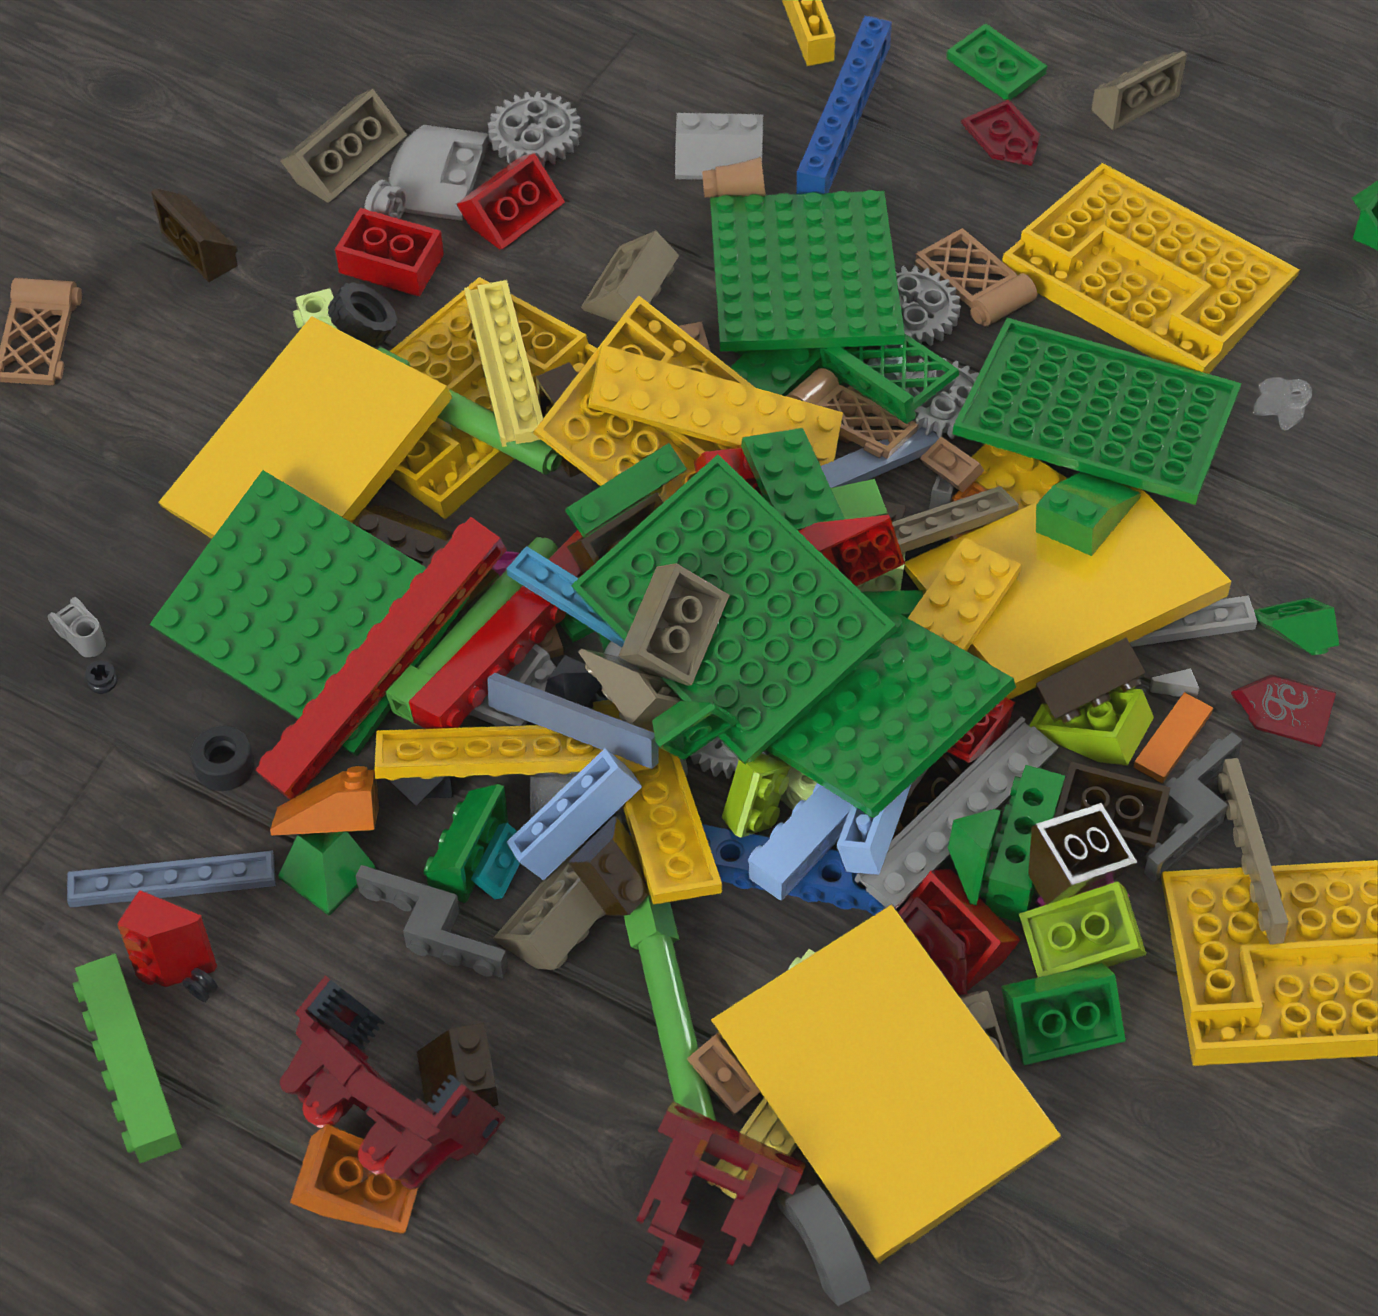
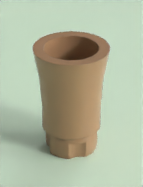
M761 157L736 164L716 166L715 169L702 171L705 198L723 195L749 196L752 194L766 196Z

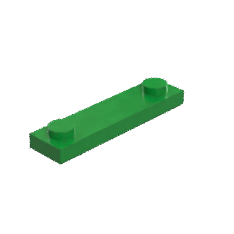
M670 443L573 503L565 511L581 535L584 536L685 472L687 468Z

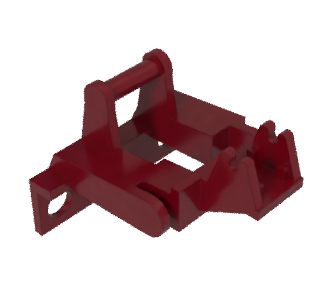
M672 1101L658 1132L673 1138L636 1221L643 1224L652 1210L654 1199L661 1201L647 1232L665 1241L646 1282L687 1301L702 1269L695 1262L705 1242L679 1229L691 1202L684 1195L693 1175L695 1174L737 1194L721 1228V1231L737 1238L726 1261V1264L733 1267L743 1243L751 1246L776 1189L779 1188L793 1195L806 1163ZM704 1151L747 1171L744 1180L701 1161Z

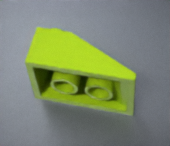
M1119 689L1109 694L1112 699L1097 708H1093L1092 704L1080 709L1081 716L1065 724L1062 719L1054 723L1042 704L1029 727L1032 728L1034 726L1053 743L1097 762L1128 765L1154 716L1142 689H1132L1126 693Z
M1119 881L1019 914L1038 977L1103 963L1107 967L1146 955L1127 891Z

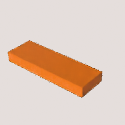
M1184 692L1137 757L1133 768L1163 784L1211 716L1213 707Z

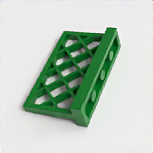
M906 334L903 348L886 349V345H882L881 349L864 350V346H860V351H846L843 349L845 347L820 348L822 366L825 369L831 371L834 375L905 424L910 423L916 418L915 410L959 376L958 368ZM907 356H921L924 358V362L907 363ZM903 357L902 364L885 365V358ZM881 358V365L868 366L864 363V359ZM942 370L945 372L941 377L928 378V371ZM924 371V378L906 379L907 372ZM902 372V379L889 380L885 377V373ZM924 387V390L915 397L906 392V388Z

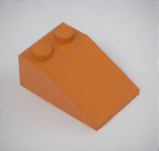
M364 766L350 767L347 771L338 773L277 807L272 822L271 836L374 830L379 810L375 770H368Z
M328 1124L313 1134L290 1203L324 1217L403 1234L408 1225L418 1188L414 1190L408 1189L402 1185L400 1179L393 1180L386 1174H375L364 1168L358 1156L359 1147L364 1139Z

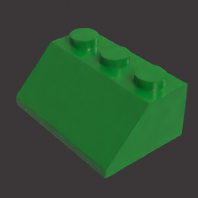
M495 784L471 790L463 802H458L453 813V822L450 828L444 829L440 836L438 851L435 856H430L426 862L424 875L427 878L428 886L456 894L458 901L467 903L476 885L471 878L499 824L508 823L504 786Z
M1103 963L1001 986L1006 1019L1023 1065L1126 1041L1116 976Z

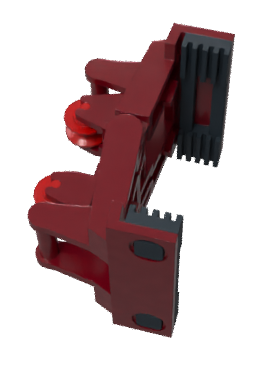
M326 975L295 1012L300 1018L296 1035L300 1038L302 1044L288 1069L282 1075L280 1087L288 1094L298 1095V1099L303 1103L304 1117L308 1122L319 1128L324 1127L326 1124L330 1126L337 1124L353 1105H356L363 1111L370 1107L366 1114L376 1123L367 1133L365 1140L359 1147L358 1153L360 1163L369 1171L375 1174H386L393 1180L400 1179L404 1187L413 1190L417 1189L449 1157L458 1161L471 1153L478 1155L506 1119L505 1116L451 1074L448 1076L451 1083L448 1084L446 1081L443 1083L446 1089L444 1091L441 1088L438 1089V1092L441 1094L440 1097H437L435 1094L432 1097L436 1101L434 1104L429 1101L426 1105L419 1098L412 1102L400 1094L366 1062L370 1057L356 1047L358 1046L364 1050L366 1047L362 1043L365 1041L369 1044L370 1040L367 1037L369 1035L374 1037L375 1034L372 1031L374 1029L379 1031L381 1028L377 1024L381 1023L384 1025L385 1021Z

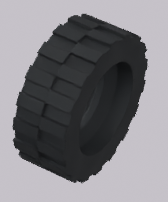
M351 282L350 284H344L328 305V315L331 318L332 324L338 330L374 348L382 345L397 325L396 312L391 307L389 301L373 288L361 283ZM357 311H359V312H361L362 314H364L368 319H366L365 317H363L362 315H360Z

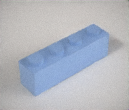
M604 748L507 841V844L519 863L542 880H545L619 808L631 799L642 786L632 771Z
M817 783L813 794L806 801L801 800L792 811V816L785 823L781 822L773 829L770 839L763 846L759 845L752 851L748 858L749 879L782 901L839 840L851 804Z
M911 785L875 818L870 817L851 805L836 845L846 872L880 874Z

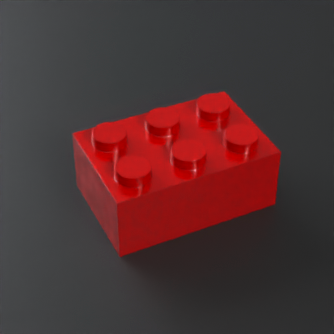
M363 208L358 210L335 248L340 274L419 297L444 256L440 230Z

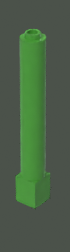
M382 347L378 348L379 351L410 366L409 361ZM449 389L452 399L437 418L545 475L559 468L562 456L542 440L516 444L515 441L507 442V446L502 447L494 412Z
M536 537L527 546L546 559H549L558 550L557 545L548 538ZM505 570L417 668L410 665L385 692L392 712L414 723L409 700L523 585L507 576V571Z
M648 895L630 915L623 916L630 946L639 950L674 1102L716 1121L708 1085L687 1060L699 1048L673 945L674 942L679 940L671 904L669 902L653 904L651 896Z

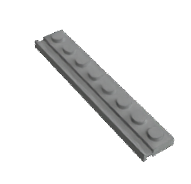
M1021 717L891 841L879 875L857 873L854 880L857 883L861 882L867 887L866 891L884 907L887 908L892 905L896 910L917 889L930 871L937 870L951 856L948 844L953 820L992 809L998 810L1011 797L1010 792L1015 776L1022 777L1025 765L1041 768L1056 753L1059 747L1034 726L1032 728L1025 723L1026 719Z

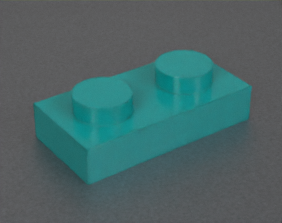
M508 823L499 824L471 878L475 884L493 899L503 898L520 865L507 844V841L517 832Z

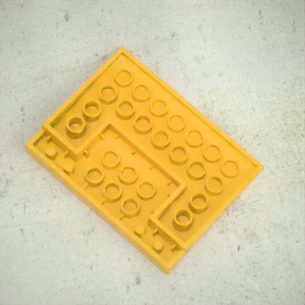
M1104 163L1099 165L1022 231L1021 239L1004 253L1002 260L1017 275L1021 273L1028 275L1035 284L1038 294L1147 356L1210 374L1285 291L1300 271L1296 267Z
M479 277L468 286L469 291L478 289L477 285L490 282ZM463 290L390 350V352L409 361L412 368L447 385L450 390L493 412L465 290ZM511 294L536 393V376L568 362H570L576 372H580L597 349L588 344L586 334ZM436 418L389 479L446 519L510 464L514 458Z
M638 295L539 423L533 434L600 486L670 443L687 470L648 495L650 496L657 492L664 503L696 474L694 461L705 451L736 448L588 408L601 346L606 345L747 386H754Z
M311 316L158 503L161 507L212 539L261 471L264 470L353 523L452 399L451 393L447 385Z
M1125 484L1120 485L1140 492V499L1092 556L1037 533L1036 505L1038 502L914 557L904 564L905 571L918 589L923 590V595L963 538L969 539L1022 564L1021 572L967 650L968 653L1014 678L1016 688L1006 696L1009 700L1035 688L1036 683L1126 637L1130 643L1227 597L1231 580L1144 490Z
M1378 860L1271 866L1288 920L1284 943L1269 944L1266 931L1260 930L1258 903H1253L1251 900L1250 876L1243 873L1242 867L1162 872L1161 879L1193 1066L1378 1056Z
M892 905L711 1019L878 1263H881L907 1243L912 1244L1061 1138L1057 1129Z

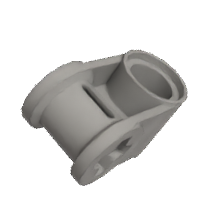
M73 597L70 599V604L56 614L53 612L48 614V620L54 630L62 638L66 639L82 656L95 657L104 651L106 641L97 618L86 609L78 598Z

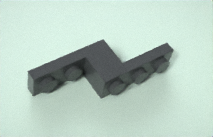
M1230 733L1223 740L1219 738L1214 741L1204 757L1193 759L1186 767L1184 774L1178 779L1175 777L1171 778L1164 785L1171 788L1165 813L1174 819L1178 825L1171 831L1169 839L1162 845L1156 843L1155 848L1151 847L1146 854L1147 863L1144 874L1153 882L1161 877L1162 872L1168 871L1223 823L1228 804L1207 788L1206 785L1223 771L1225 759L1238 758L1243 740L1235 733Z
M360 866L356 874L360 894L372 901L383 900L392 903L403 911L413 910L403 930L406 948L420 956L431 955L440 958L451 966L462 965L472 968L482 976L491 977L494 975L500 978L504 977L508 968L506 950L450 933L460 912L456 894L367 866Z

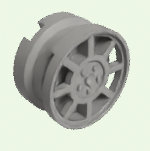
M380 180L374 184L368 193L364 209L400 219L406 208L407 192L398 186L391 187L388 181Z

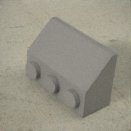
M677 113L675 179L703 180L702 171L715 169L716 166L736 164L761 157L762 160L763 114Z

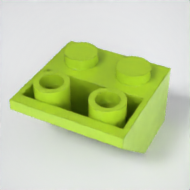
M763 753L753 762H747L746 765L740 760L738 761L722 815L723 820L735 836L743 838L772 828L777 822L780 814V808H778L779 801L789 784V776L787 775L790 765Z

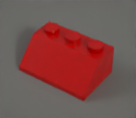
M531 153L513 161L456 203L471 229L501 250L565 203L536 154Z
M951 869L930 871L898 912L901 915L913 900L919 897L966 944L967 991L1001 966L1021 940L980 898L977 905L969 903L960 878Z
M138 891L117 923L136 977L149 985L157 983L164 987H169L181 983L186 977L191 978V971L194 968H199L207 974L214 972L217 964L201 915L144 891Z

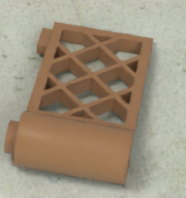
M963 228L916 253L915 265L922 271L929 268V272L933 275L939 272L940 281L949 279V287H956V295L960 296V299L971 308V316L974 321L985 327L990 326L1037 298L1035 284L1028 275L1024 273L1017 275ZM961 240L968 245V249L951 248L952 245ZM934 255L945 256V262L932 261L929 258ZM950 256L966 257V263L949 262ZM970 258H982L987 264H970ZM947 271L964 272L963 278L950 277ZM968 272L985 273L984 279L967 278ZM989 274H1002L1005 277L1002 280H988ZM966 287L983 288L982 291L973 296L965 289Z
M14 278L11 285V305L0 346V382L55 385L56 380L62 379L65 364L60 359L71 312L82 301L81 288H78L74 281ZM18 313H30L33 316L32 319L21 326L16 322ZM51 315H62L61 320L51 327L43 321ZM40 324L45 331L32 339L26 331ZM22 335L27 340V343L13 350L10 346L11 341ZM52 337L55 341V346L43 352L38 345ZM34 348L39 356L26 364L20 356ZM14 360L22 366L13 373L4 372L5 366ZM43 362L50 366L48 375L35 374L32 371Z
M824 368L814 371L786 396L843 413H856L857 417L842 416L839 435L864 447L863 450L879 458L883 456L888 459L917 432L919 426L914 421L905 424L875 402L839 385L836 376ZM842 398L851 404H839L837 400ZM864 413H873L878 417H865ZM848 426H861L863 430H854ZM870 426H882L884 430H871ZM891 426H899L905 430H892ZM888 439L890 444L886 446L876 440Z

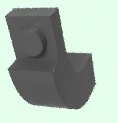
M808 1182L803 1185L800 1184L797 1185L793 1195L786 1192L775 1197L779 1210L794 1225L804 1240L814 1261L823 1290L837 1306L871 1290L855 1245L837 1210L818 1184L813 1187Z

